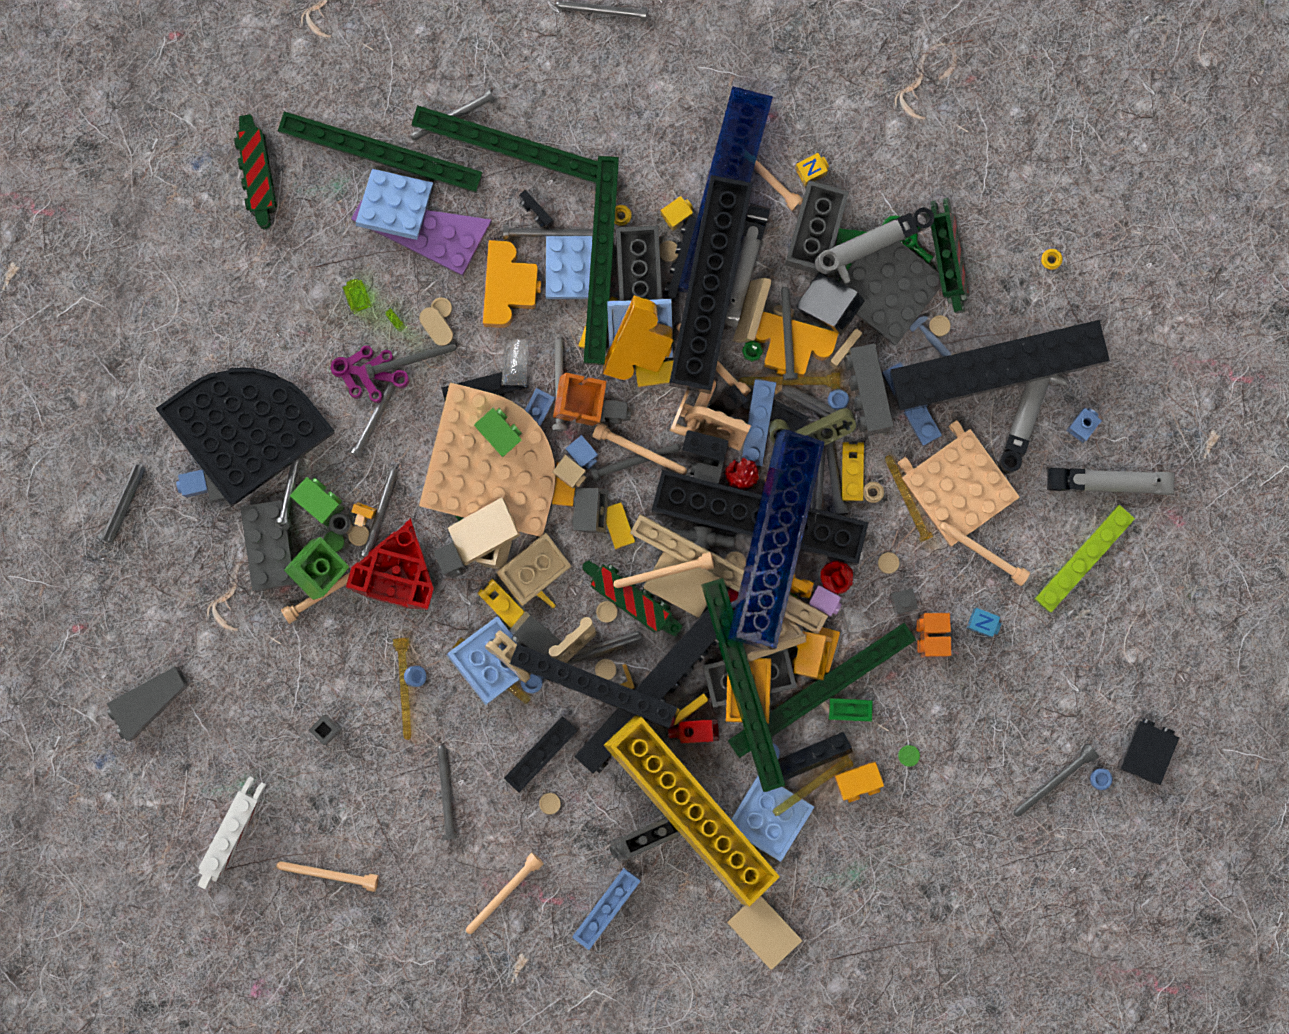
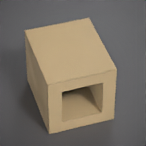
M566 455L552 472L572 489L575 486L580 487L587 478L584 476L586 471Z

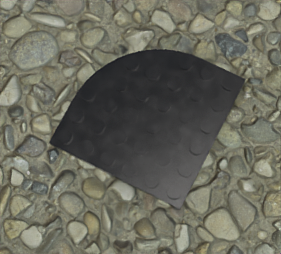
M229 368L226 371L207 374L156 407V411L231 507L335 433L310 399L296 385L275 373L256 368Z

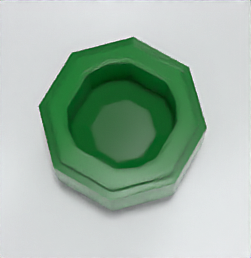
M755 341L745 343L742 349L744 359L750 362L759 360L763 353L761 344Z

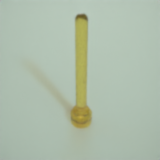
M831 372V375H827V377H798L797 380L789 381L783 380V377H740L739 382L746 385H754L755 379L777 382L776 385H827L831 389H840L841 382L840 372Z
M409 638L392 639L395 651L398 652L403 738L409 740L412 737L409 688L404 680V673L407 669L406 651L408 646H410Z

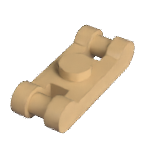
M582 618L580 626L575 631L568 634L559 645H554L549 649L550 656L567 663L596 635V629L591 618Z
M499 630L492 642L489 641L485 648L510 668L520 680L527 683L531 678V673L509 664L517 644ZM501 643L507 646L503 651L499 648Z

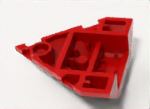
M411 518L396 532L394 531L371 550L360 562L351 567L346 583L347 589L367 598L396 606L428 610L434 588Z

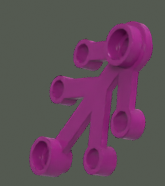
M363 346L360 351L349 358L338 357L332 361L330 366L332 374L338 378H343L352 398H361L363 390L355 384L350 374L360 377L373 403H380L382 401L383 395L376 389L371 379L368 378L365 365L371 364V366L392 361L394 356L390 350H383L379 356L361 367L353 365L363 358L368 360L373 357L374 352L370 346ZM365 350H370L368 355L363 354ZM385 354H390L389 359H383ZM339 366H345L344 370L338 371ZM397 370L393 374L387 372L374 375L375 378H372L391 382L400 389L407 387L410 381L409 376L403 370ZM400 378H405L402 384L398 383ZM355 389H359L357 395H353ZM379 393V398L373 399V395Z

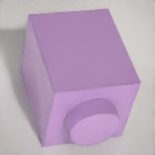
M819 585L808 603L828 614V617H831L832 614L837 615L842 606V603L839 602L840 596Z

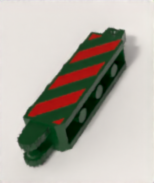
M247 114L239 116V130L236 131L237 137L234 138L236 150L240 151L241 157L238 158V166L240 170H243L244 178H241L243 190H246L248 197L244 199L246 210H250L251 214L255 216L256 222L261 229L267 230L271 226L270 213H274L277 209L265 135L262 133V130L256 127L252 115Z
M946 197L943 198L944 213L939 214V206L936 200L930 202L931 211L934 214L931 231L944 298L947 299L948 304L953 305L954 312L958 314L965 312L964 301L970 295L956 216L952 213L949 198Z
M590 560L583 563V571L592 578L590 581L592 589L655 633L662 630L674 637L678 635L683 626L671 616L672 613L669 612L671 607L662 601L658 604L652 599L653 594L644 588L640 591L634 587L636 584L615 588L614 581L622 579V577L618 575L619 570L608 564L606 567L602 564L599 567L592 563V561L590 562Z

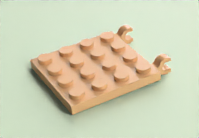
M957 420L948 426L957 439L915 469H913L906 457L898 462V465L906 474L901 478L950 547L956 544L958 540L940 529L942 522L949 524L967 536L1020 498L971 429L964 432Z

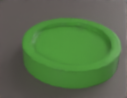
M333 531L328 532L323 538L335 552L340 551L345 543L344 537Z
M906 745L899 750L898 759L904 766L911 767L918 763L920 753L916 747Z

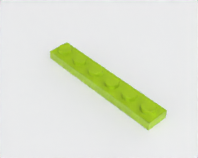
M1118 505L1034 600L1051 613L1135 518L1122 506Z

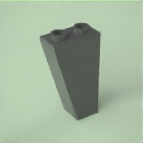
M173 667L107 703L109 707L107 709L108 715L112 720L116 721L118 725L117 732L122 739L125 738L126 741L134 740L189 686L179 667Z
M665 817L610 841L611 846L609 848L612 856L621 861L681 836V834Z

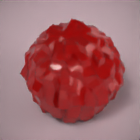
M742 458L740 463L735 459L725 468L729 485L745 491L752 488L759 479L757 465L755 462Z
M833 561L826 564L820 572L822 586L832 593H846L853 585V570L847 563Z

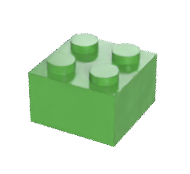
M493 407L474 426L496 451L504 457L522 441L520 437L522 432L515 424L510 426L505 421L508 417L500 408L496 410Z
M306 477L290 497L320 523L329 527L331 517L343 511L344 507L340 505L343 501L331 491L326 493L325 489L327 487L315 477L312 480Z
M321 537L309 541L284 571L312 600L324 597L349 566Z

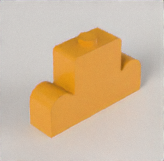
M489 240L483 312L484 327H508L513 321V314L510 308L535 309L537 293H541V281H538L537 265L515 263L518 256L516 248L511 242Z
M635 295L633 296L606 354L603 374L620 380H626L634 374V365L658 372L665 357H669L673 342L672 328L658 323V310L654 302Z
M763 311L755 341L758 343L770 342L764 367L776 370V374L783 376V374H786L783 317ZM791 319L794 373H798V377L802 378L806 372L811 353L816 359L822 361L831 357L838 333Z

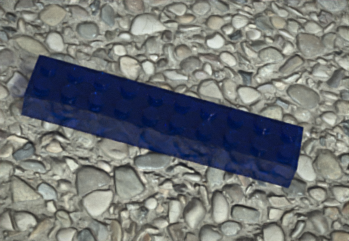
M732 86L678 286V291L688 292L710 177L715 175L751 183L773 96Z
M786 429L776 435L728 639L764 650L777 649L824 448V441Z

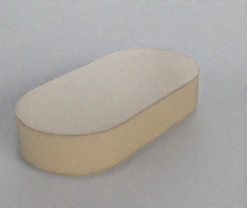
M431 307L423 309L419 319L429 336L437 345L444 346L449 344L453 340V331L441 313Z

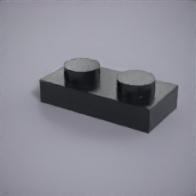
M526 190L519 194L521 200L519 204L526 212L531 211L535 216L533 218L534 221L541 228L544 226L546 229H549L554 225L553 219Z
M734 384L708 408L714 411H721L726 416L731 417L748 400Z

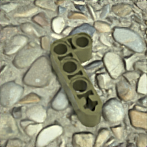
M843 408L794 433L790 431L785 421L781 419L773 420L769 425L771 441L782 460L791 462L850 434L855 430L856 422L853 412ZM825 428H830V429H831V430H830L829 432H827V433H823V432H822V430L825 429ZM779 429L784 431L781 434L774 433L776 430ZM807 437L812 438V440L809 442L803 441V439ZM786 447L793 448L791 451H784Z

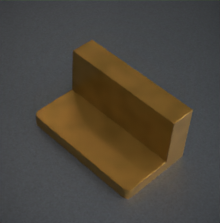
M623 664L627 682L620 685L635 689L626 664Z

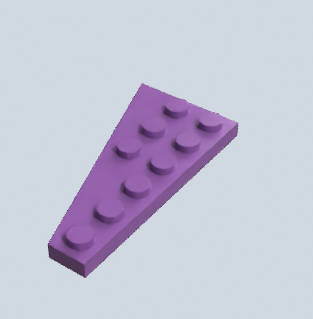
M362 200L351 218L354 222H356ZM426 210L417 240L380 231H372L464 276L492 220Z

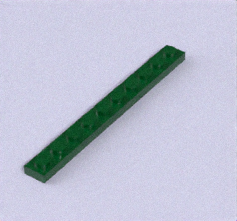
M417 105L411 124L414 128L596 184L598 161Z
M285 111L277 130L279 133L474 193H477L483 175L478 170Z
M598 156L583 364L605 365L608 323L607 301H609L619 157Z
M720 578L701 584L763 792H768L786 786L724 579Z
M905 622L824 676V680H817L769 712V723H767L770 736H774L916 641ZM745 730L727 740L739 758L751 751Z

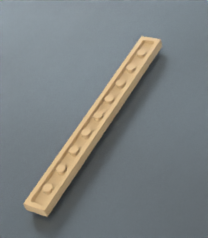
M642 514L639 515L630 534L684 563L697 560L703 553L710 552ZM712 553L714 569L697 568V570L715 580L723 578L725 585L816 634H819L828 617V614Z

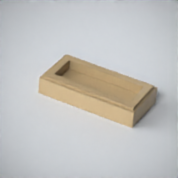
M855 329L831 359L830 366L834 369L837 368L847 355L849 349L861 337V331Z

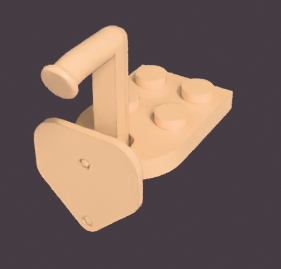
M713 381L711 394L700 392L694 407L685 403L690 391L686 390L670 431L686 436V432L690 430L728 440L729 447L740 451L751 425L746 424L743 420L726 416L721 411L707 408L716 387V381ZM679 416L685 418L686 427L677 424Z

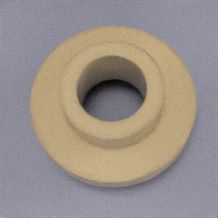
M869 482L863 488V497L870 503H877L884 496V489L877 482ZM870 489H875L877 495L871 496L869 494Z

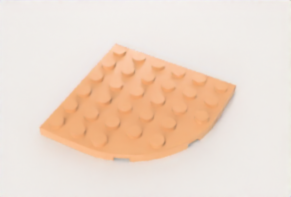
M450 383L419 506L466 518L494 501L504 498L518 531L539 537L542 536L555 487V475L552 473L555 469V463L551 447L544 432L532 416L514 402L493 393ZM493 407L496 410L500 408L508 417L505 421L510 426L515 424L522 432L520 435L522 441L504 457L496 451L474 426Z

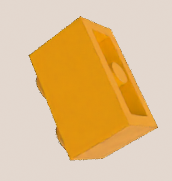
M802 631L806 636V642L797 645V657L793 659L792 663L793 673L803 677L824 680L833 639L825 635Z
M874 761L834 775L842 800H848V803L861 799L859 795L868 793L869 796L881 792L880 788L884 787L877 764Z

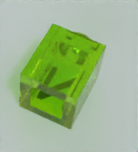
M352 279L346 282V286L342 287L350 309L354 314L373 307L362 279L359 281L358 279Z

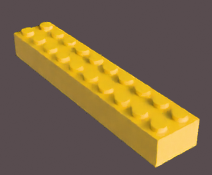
M634 716L604 744L605 748L741 904L750 907L780 877L642 717Z

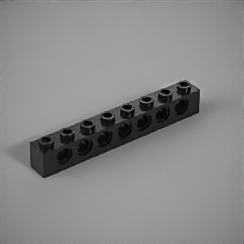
M517 644L509 663L513 667L671 730L680 710L678 707L520 644Z

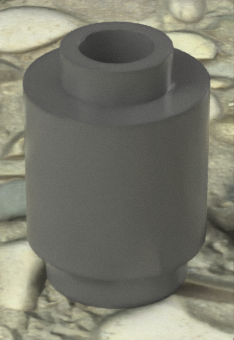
M337 513L330 519L329 525L331 530L340 536L348 535L353 529V521L346 514ZM342 521L346 522L345 527L340 529L339 524Z

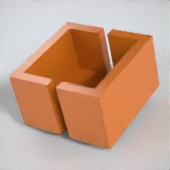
M567 372L560 376L553 418L567 421L576 419V423L590 426L600 423L607 381L590 377L584 380V376Z
M924 613L919 615L920 618L916 619V631L920 632L921 638L917 640V653H921V658L951 656V636L929 637V634H946V632H951L950 613Z

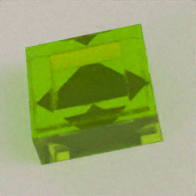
M391 308L385 312L386 317L398 331L401 332L406 328Z

